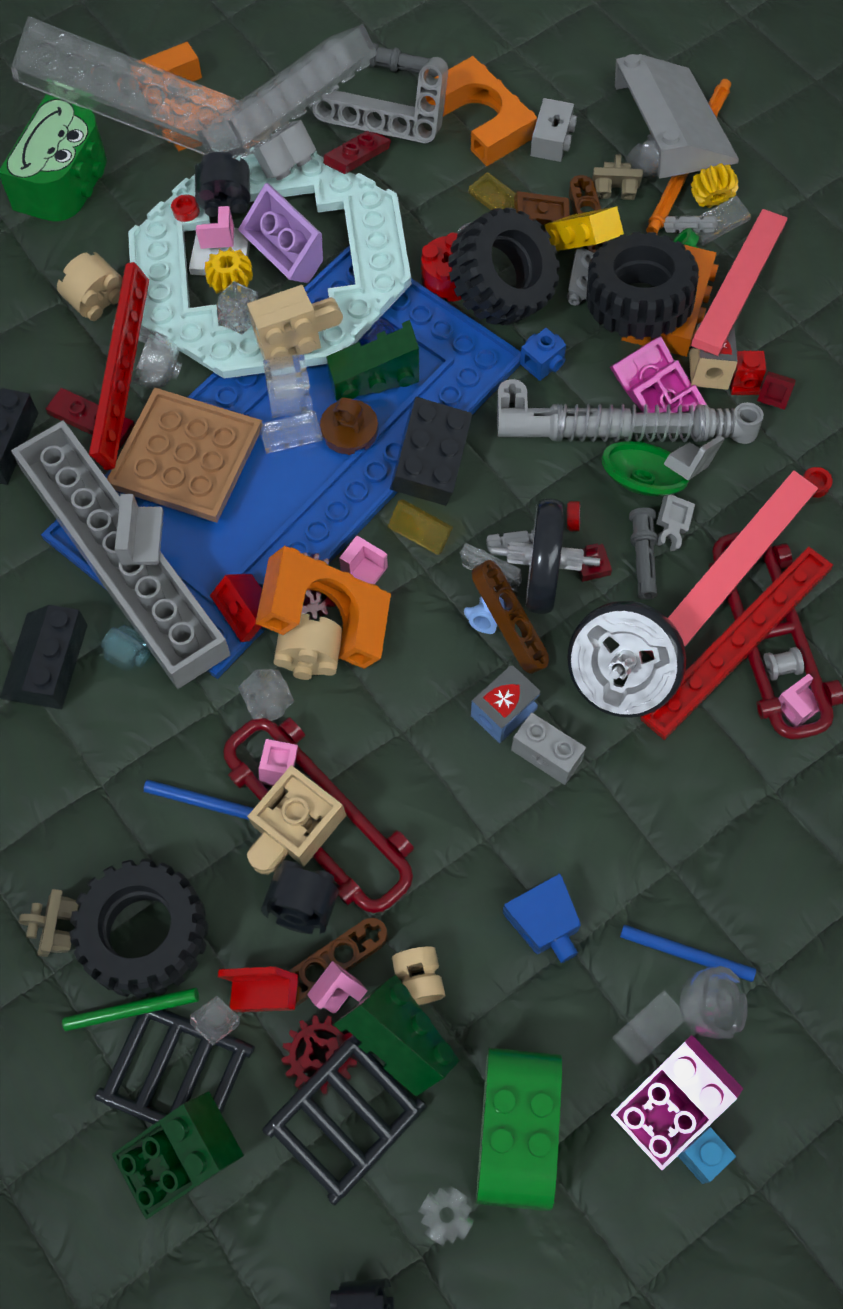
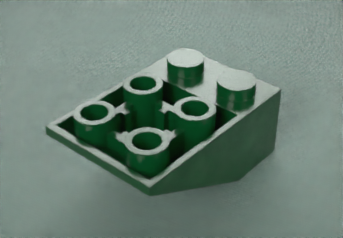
M208 1091L176 1108L112 1153V1156L143 1216L147 1220L244 1157V1154Z

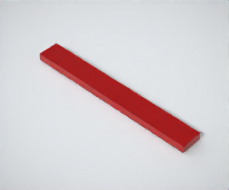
M135 262L125 265L89 455L105 470L115 469L149 285L148 277Z
M808 546L685 671L682 684L674 697L659 710L641 716V721L665 740L832 570L833 564Z

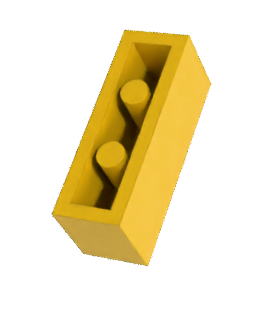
M617 206L575 214L545 224L546 231L551 236L549 240L552 246L555 245L557 251L597 245L624 234Z

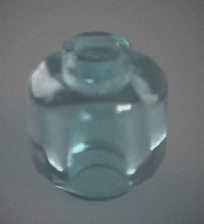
M127 625L111 628L101 644V648L104 649V659L123 671H131L136 666L143 667L150 656V651L147 650L142 637L136 630Z

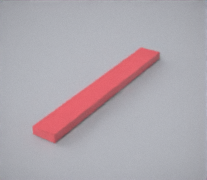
M762 209L698 328L691 344L692 347L719 356L786 225L787 217Z
M793 470L668 617L680 633L685 647L818 490L815 485ZM652 650L645 651L647 654L654 658Z

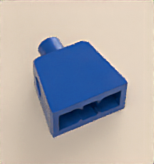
M560 874L504 904V916L537 955L552 948L560 963H564L578 954L569 937L577 933L581 925Z

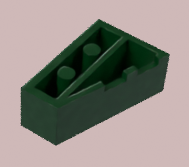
M410 320L401 323L403 328L388 335L385 331L376 334L377 340L363 346L358 342L326 356L328 375L336 401H339L341 398L354 399L365 394L381 393L387 389L400 386L407 387L419 382V346Z
M396 974L370 992L333 1024L341 1032L347 1029L361 1041L358 1047L366 1054L372 1051L385 1062L383 1068L415 1096H418L445 1078L460 1062L451 1046L446 1043L432 1024L430 1018L422 1011L407 987L402 984Z

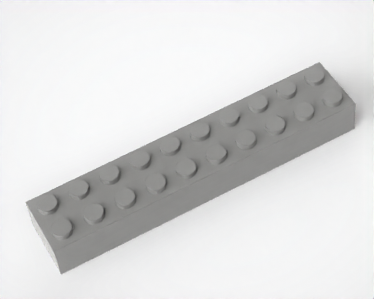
M64 420L11 450L24 475L177 689L231 655L226 639L161 551L159 563L156 565H121L115 551L120 496Z

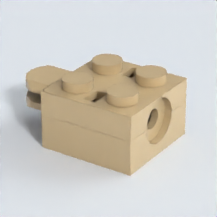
M303 285L247 303L255 339L267 367L320 349L321 344L318 332L337 326L343 320V314L334 298L330 297L311 304Z
M291 765L247 816L253 827L262 833L247 852L249 863L256 872L269 875L289 855L304 867L346 817L343 804Z

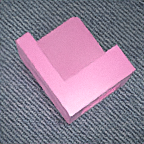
M230 206L218 207V223L196 226V234L201 249L234 247V223Z
M359 536L354 538L339 557L342 572H348L355 578L370 584H376L388 568L387 554Z
M807 674L784 691L778 698L781 704L782 715L793 727L801 726L820 712L813 692L809 688L810 683L814 679L810 674Z
M266 739L259 765V781L263 785L274 786L291 765L294 767L298 745Z
M332 961L307 995L319 1009L324 1007L332 1014H335L349 995L360 1002L368 990L356 977Z

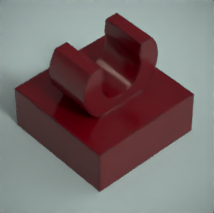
M768 371L757 401L785 410L796 380Z
M596 543L585 546L582 549L584 551L583 556L600 558V565L582 564V570L578 571L581 581L610 576L612 568L604 545Z

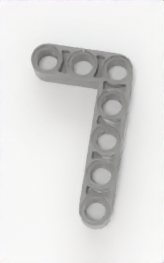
M433 57L420 70L415 107L336 90H326L313 103V113L318 120L421 143H429L435 138L442 126L448 79L447 63L442 58ZM429 69H434L438 73L439 78H433L429 74ZM426 96L432 97L436 105L429 104ZM323 101L328 102L332 110L327 109ZM348 107L354 108L357 115L351 114ZM373 112H377L382 120H377ZM398 117L403 118L407 126L400 124ZM423 123H428L432 127V131L426 130Z

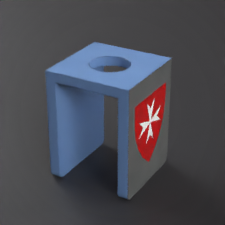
M511 665L472 700L471 717L498 743H501L528 718L531 712L534 713L537 710L538 705L534 700L540 696V690L518 669Z

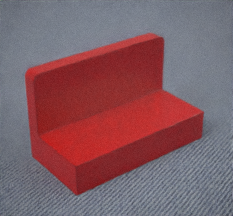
M229 574L223 577L210 594V597L240 641L247 642L262 627L255 624L262 588L252 574Z
M278 967L218 970L219 978L232 982L229 1010L235 1012L295 1010L297 974Z

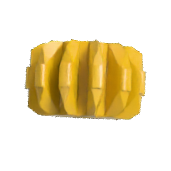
M719 163L717 166L710 165L707 169H701L700 174L693 176L691 191L696 202H698L699 206H707V208L728 202L729 198L734 197L739 189L738 178L734 170H732L730 165H723L722 163Z
M231 246L227 251L219 249L217 255L209 254V261L205 262L204 269L207 283L210 287H213L216 294L224 292L228 296L230 292L235 291L239 295L240 288L248 289L249 282L253 280L251 261L248 256L244 255L241 249L234 251Z

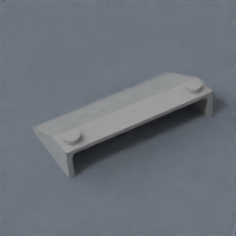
M631 54L616 59L615 88L616 90L629 88L659 148V179L701 171V169L709 168L710 165L717 166L719 163L723 165L738 163V156L689 68L642 54Z

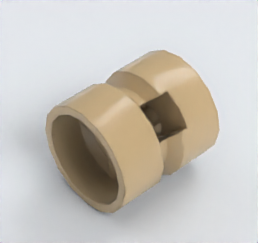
M435 947L412 948L392 956L396 976L402 980V984L407 987L418 1005L432 1003L446 996L442 977L435 974V971L439 968ZM421 971H424L425 973L422 975L412 977V973H417Z

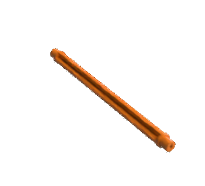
M722 79L720 84L715 87L708 103L716 118L730 93L731 82L728 79ZM689 173L671 177L661 196L660 202L649 218V225L646 229L647 233L655 232L658 234L659 230L663 228L665 218L668 216Z

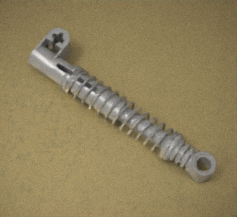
M510 379L502 382L498 388L497 436L549 437L552 441L561 442L563 437H567L570 442L574 437L579 438L581 442L585 438H590L592 442L597 438H602L604 442L608 438H613L617 442L619 438L630 441L634 433L635 439L640 442L645 433L648 441L652 442L657 433L658 439L663 442L668 433L669 439L672 442L676 441L678 435H680L683 442H686L691 434L695 442L707 441L709 438H713L714 435L715 437L720 435L724 438L730 436V438L738 443L747 444L755 441L764 413L758 405L748 402L741 403L731 410L725 408L722 411L721 408H718L716 412L714 408L698 404L694 411L691 404L689 413H682L681 404L678 406V413H670L669 404L667 405L666 413H659L658 404L655 406V413H647L646 404L644 405V413H636L635 404L632 406V413L630 408H624V404L621 405V408H613L612 404L610 408H601V404L598 405V408H590L589 404L587 408H578V404L575 405V408H567L566 404L564 408L562 404H553L550 408H528L526 386L519 380ZM509 403H514L515 408H509ZM637 433H641L640 439H638ZM648 433H653L651 439L649 438ZM660 433H664L663 439H661ZM671 433H676L674 439H672ZM682 433H688L686 439L683 438Z

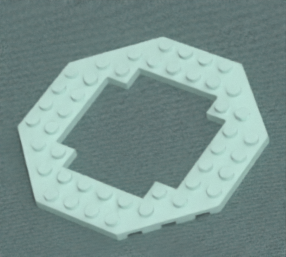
M317 150L310 155L312 159L308 163L299 167L295 164L290 168L291 173L281 180L267 178L254 154L233 156L234 159L239 161L241 157L249 165L250 202L256 200L264 184L268 183L283 197L315 193L318 213L344 209L355 285L328 288L329 298L332 297L336 300L343 314L342 322L337 326L318 332L321 344L320 349L267 367L256 342L251 322L220 326L216 304L190 308L184 232L196 230L197 225L209 224L211 222L210 216L206 215L205 209L200 206V213L194 220L181 222L175 219L171 209L172 201L180 195H192L195 197V174L190 179L186 177L172 190L173 195L165 203L160 201L147 214L148 219L140 226L135 225L128 231L130 263L135 262L149 279L141 325L149 329L151 333L153 332L164 342L224 379L327 364L326 356L357 343L412 284L397 193L390 189L385 191L377 187L375 181L360 173L357 175L351 172L343 174L323 163L324 158L317 154Z

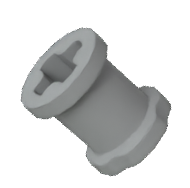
M797 647L790 648L788 652L774 655L769 652L763 656L764 667L768 678L771 680H777L780 675L790 673L800 675L804 672L803 657Z

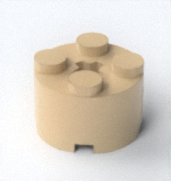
M85 252L71 260L64 268L63 272L66 276L63 282L58 280L57 291L83 317L96 321L102 316L104 308L111 303L113 305L118 303L123 279L98 253L93 252L94 255H90Z
M301 614L298 626L285 635L278 633L274 664L276 666L293 671V676L302 680H309L312 678V675L332 676L336 674L342 639V628L336 622L320 616L319 621L309 620L310 614Z

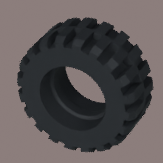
M513 208L493 209L462 229L451 246L453 254L449 256L448 265L452 267L449 275L451 282H454L456 286L454 291L457 297L461 296L464 301L462 304L467 310L472 309L474 316L480 320L486 318V322L490 324L510 325L541 310L555 294L554 287L558 286L559 275L556 272L559 271L560 266L559 260H556L555 254H557L555 245L552 246L549 240L551 236L547 231H543L540 228L542 224L536 219H529L530 215L522 211L517 213L516 209ZM492 247L504 252L511 260L516 272L515 288L506 284L497 274L492 262Z
M641 231L632 232L628 236L622 234L616 237L614 241L612 239L608 240L602 247L597 249L589 263L586 294L589 312L600 325L604 324L606 330L611 333L614 331L618 332L621 337L633 336L635 339L643 340L644 337H651V339L659 338L662 333L668 335L675 331L676 327H681L693 312L699 279L698 264L691 252L685 250V246L679 241L673 242L672 238L666 235L663 237L657 236L655 232H648V234H641ZM646 283L656 287L639 288L628 284Z
M142 859L140 865H136L133 860L122 861V868L118 870L113 865L104 869L105 876L98 881L94 877L87 883L91 889L87 894L80 893L76 900V903L80 906L79 912L72 911L70 923L75 926V930L69 932L70 942L76 947L74 954L77 961L83 965L84 970L100 985L125 997L133 994L137 998H148L150 992H155L157 995L168 992L167 986L175 983L176 986L180 985L185 981L182 975L188 969L192 972L199 964L196 958L198 954H204L207 945L204 941V936L208 935V923L205 920L207 914L195 889L180 872L176 873L171 866L163 862L157 866L150 859ZM155 900L161 902L168 909L171 916L170 929L164 942L152 953L139 958H124L116 953L110 943V933L118 914L130 904L138 901Z

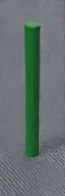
M197 988L72 1015L64 1017L62 1025L65 1031L190 1004L199 1001V992Z

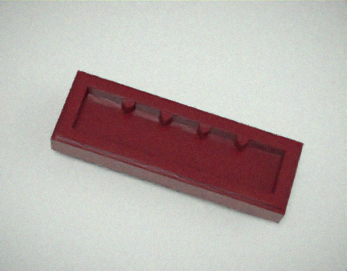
M365 131L326 153L323 163L346 174L389 149L391 139L378 133Z
M60 388L45 408L47 414L61 421L64 420L65 423L93 435L98 404L64 388ZM124 417L119 448L124 444L135 426L134 421Z

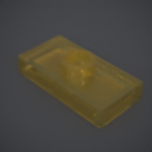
M485 173L469 186V194L490 210L497 208L514 209V196L516 193L490 173Z
M403 499L398 501L388 524V528L437 555L442 553L453 529L449 524Z

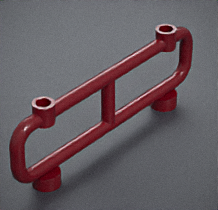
M741 531L727 534L717 540L712 550L714 563ZM787 543L773 547L771 545L762 555L772 583L782 574L781 569L788 568L793 563L792 553ZM714 563L709 564V569L712 567ZM737 587L727 597L734 620L745 611ZM794 608L785 617L787 622L779 623L764 639L791 633L795 646L802 654L806 675L810 674L814 678L810 683V687L820 711V719L817 722L797 727L788 726L781 715L780 701L774 695L758 647L747 657L762 700L756 703L759 717L761 719L769 718L774 730L782 737L802 739L821 734L832 725L834 718L832 706L843 704V688L838 680L823 683L797 611Z
M290 717L279 726L267 718H254L240 727L225 743L223 750L224 760L232 770L228 774L229 778L239 789L246 785L260 801L269 790L258 780L247 765L237 757L236 750L248 737L259 730L266 731L275 741L297 745L305 737V734ZM298 747L295 762L319 787L343 804L346 816L399 871L400 878L381 898L373 900L362 891L358 884L340 868L322 847L313 855V858L326 872L334 876V881L340 886L338 887V896L346 905L349 906L354 901L357 906L367 912L378 913L385 911L396 903L412 884V868L405 858L414 850L413 845L398 830L386 839Z

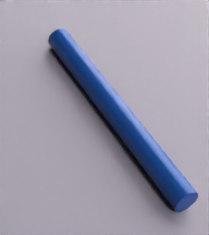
M147 780L144 785V792L247 820H249L247 816L254 809L253 807Z
M623 925L620 938L753 982L756 974L755 968L627 925Z

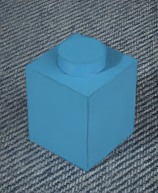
M709 1127L692 1141L678 1157L701 1184L711 1182L736 1158V1155L715 1131Z

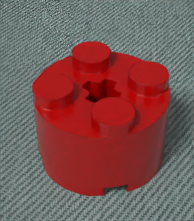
M449 233L447 236L436 238L422 249V285L437 296L447 298V302L462 299L461 296L457 297L454 291L456 286L454 282H451L449 275L452 267L448 265L449 256L453 254L451 246L453 241L457 239L458 233Z

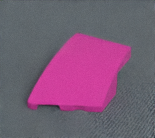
M661 336L610 366L623 389L643 413L645 404L647 405V413H655V406L657 404L659 405V413H666L668 404L670 405V413L678 412L680 404L682 405V412L689 411L691 404L694 411L698 404L707 405L697 386H691L679 361H674Z

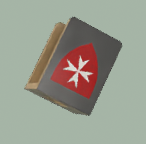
M734 327L719 356L701 349H690L691 386L696 385L697 387L728 390L738 362Z

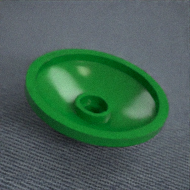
M624 441L611 444L604 450L602 465L607 474L616 483L635 494L642 496H668L682 491L689 482V480L664 465L671 452L660 447L642 442Z

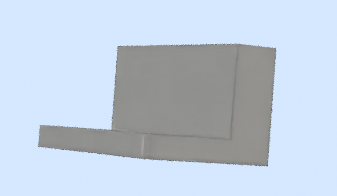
M719 435L701 448L689 442L669 454L664 465L685 479L690 480L709 467L725 438Z
M121 494L115 551L121 565H156L159 563L164 511L162 507H138L133 494Z

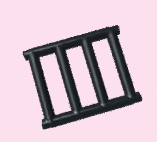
M165 1009L137 1015L104 1088H99L95 1094V1100L153 1125L168 1115L149 1106L180 1035L184 1032L201 1040L169 1113L190 1101L212 1047L216 1045L232 1052L213 1097L222 1114L246 1057L250 1058L255 1046ZM152 1019L169 1026L139 1096L135 1101L118 1094V1091L146 1028Z
M354 1035L348 1038L262 1128L265 1135L271 1138L275 1136L327 1190L329 1202L334 1206L350 1192L427 1107L426 1103L418 1097L415 1100L383 1068L384 1066L371 1052L366 1054L358 1046L361 1041ZM352 1055L404 1109L402 1114L390 1126L337 1071ZM326 1082L337 1091L379 1136L365 1154L312 1099V1096ZM300 1109L310 1117L354 1164L339 1181L286 1126Z

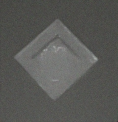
M218 996L190 1015V1024L212 1045L236 1029L240 1023V1017Z

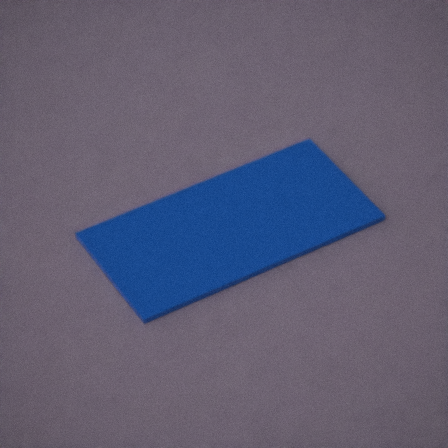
M350 245L304 287L311 304L329 298L328 288L355 285ZM411 278L412 284L357 341V343L360 342L361 346L377 340L376 334L385 331L388 335L403 328L401 323L410 320L419 346L418 383H413L407 387L400 386L387 389L381 393L365 394L353 399L366 403L376 413L379 430L377 439L370 448L365 450L364 447L360 450H355V454L347 455L337 453L326 445L320 429L321 417L330 405L337 402L328 375L327 364L225 379L214 372L188 396V398L260 419L263 424V428L218 523L135 497L138 507L163 508L160 551L226 639L231 655L207 670V672L218 679L266 630L265 627H261L250 641H240L210 597V594L223 577L229 574H252L263 589L268 559L283 546L295 548L300 553L306 552L308 556L318 553L319 560L328 558L330 563L398 493L389 489L409 411L415 397L467 411L473 415L499 388L500 384L506 381L520 366L521 351ZM112 469L104 475L106 478H108ZM116 491L119 496H121V494H125V493ZM56 520L41 534L42 538L106 589Z

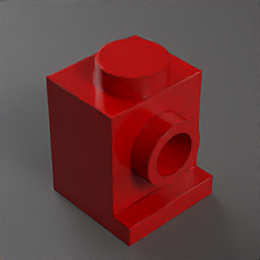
M737 351L738 362L730 383L731 395H759L761 391L760 386L766 373L764 351Z

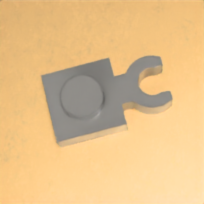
M673 495L663 497L656 524L663 526L664 529L657 535V546L663 545L666 537H668L672 542L670 551L680 548L682 544L680 533L684 534L689 530L695 507L694 503Z

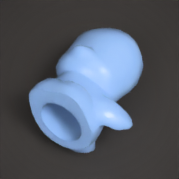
M482 596L478 605L465 607L464 615L469 620L471 627L482 633H495L498 625ZM499 597L502 607L506 610L504 600Z

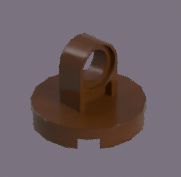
M350 398L339 399V401L330 405L324 411L320 421L321 434L326 445L337 453L355 454V450H360L364 447L365 450L370 448L377 439L379 427L376 413L369 405L360 400Z

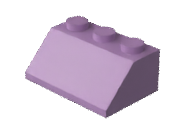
M265 183L238 230L289 280L309 283L323 262L322 233L270 184Z

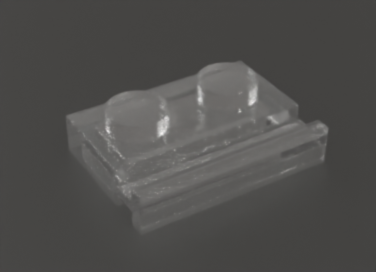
M467 543L464 544L460 552L464 567L473 570L475 566L486 560L494 561L501 568L512 590L517 592L522 583L521 569L512 563L490 555L480 548H475Z

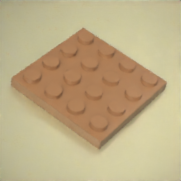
M154 387L116 461L115 469L111 470L107 480L116 491L133 494L134 497L218 523L263 428L262 420Z

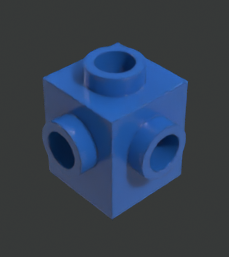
M545 328L540 333L530 336L525 345L521 347L520 365L541 381L552 371L556 372L562 367L565 362L566 344L559 335L553 334Z

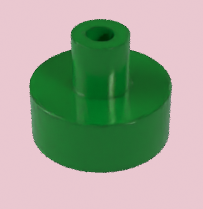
M687 228L680 232L673 242L679 241L683 245L698 248L696 244L699 236L691 228Z

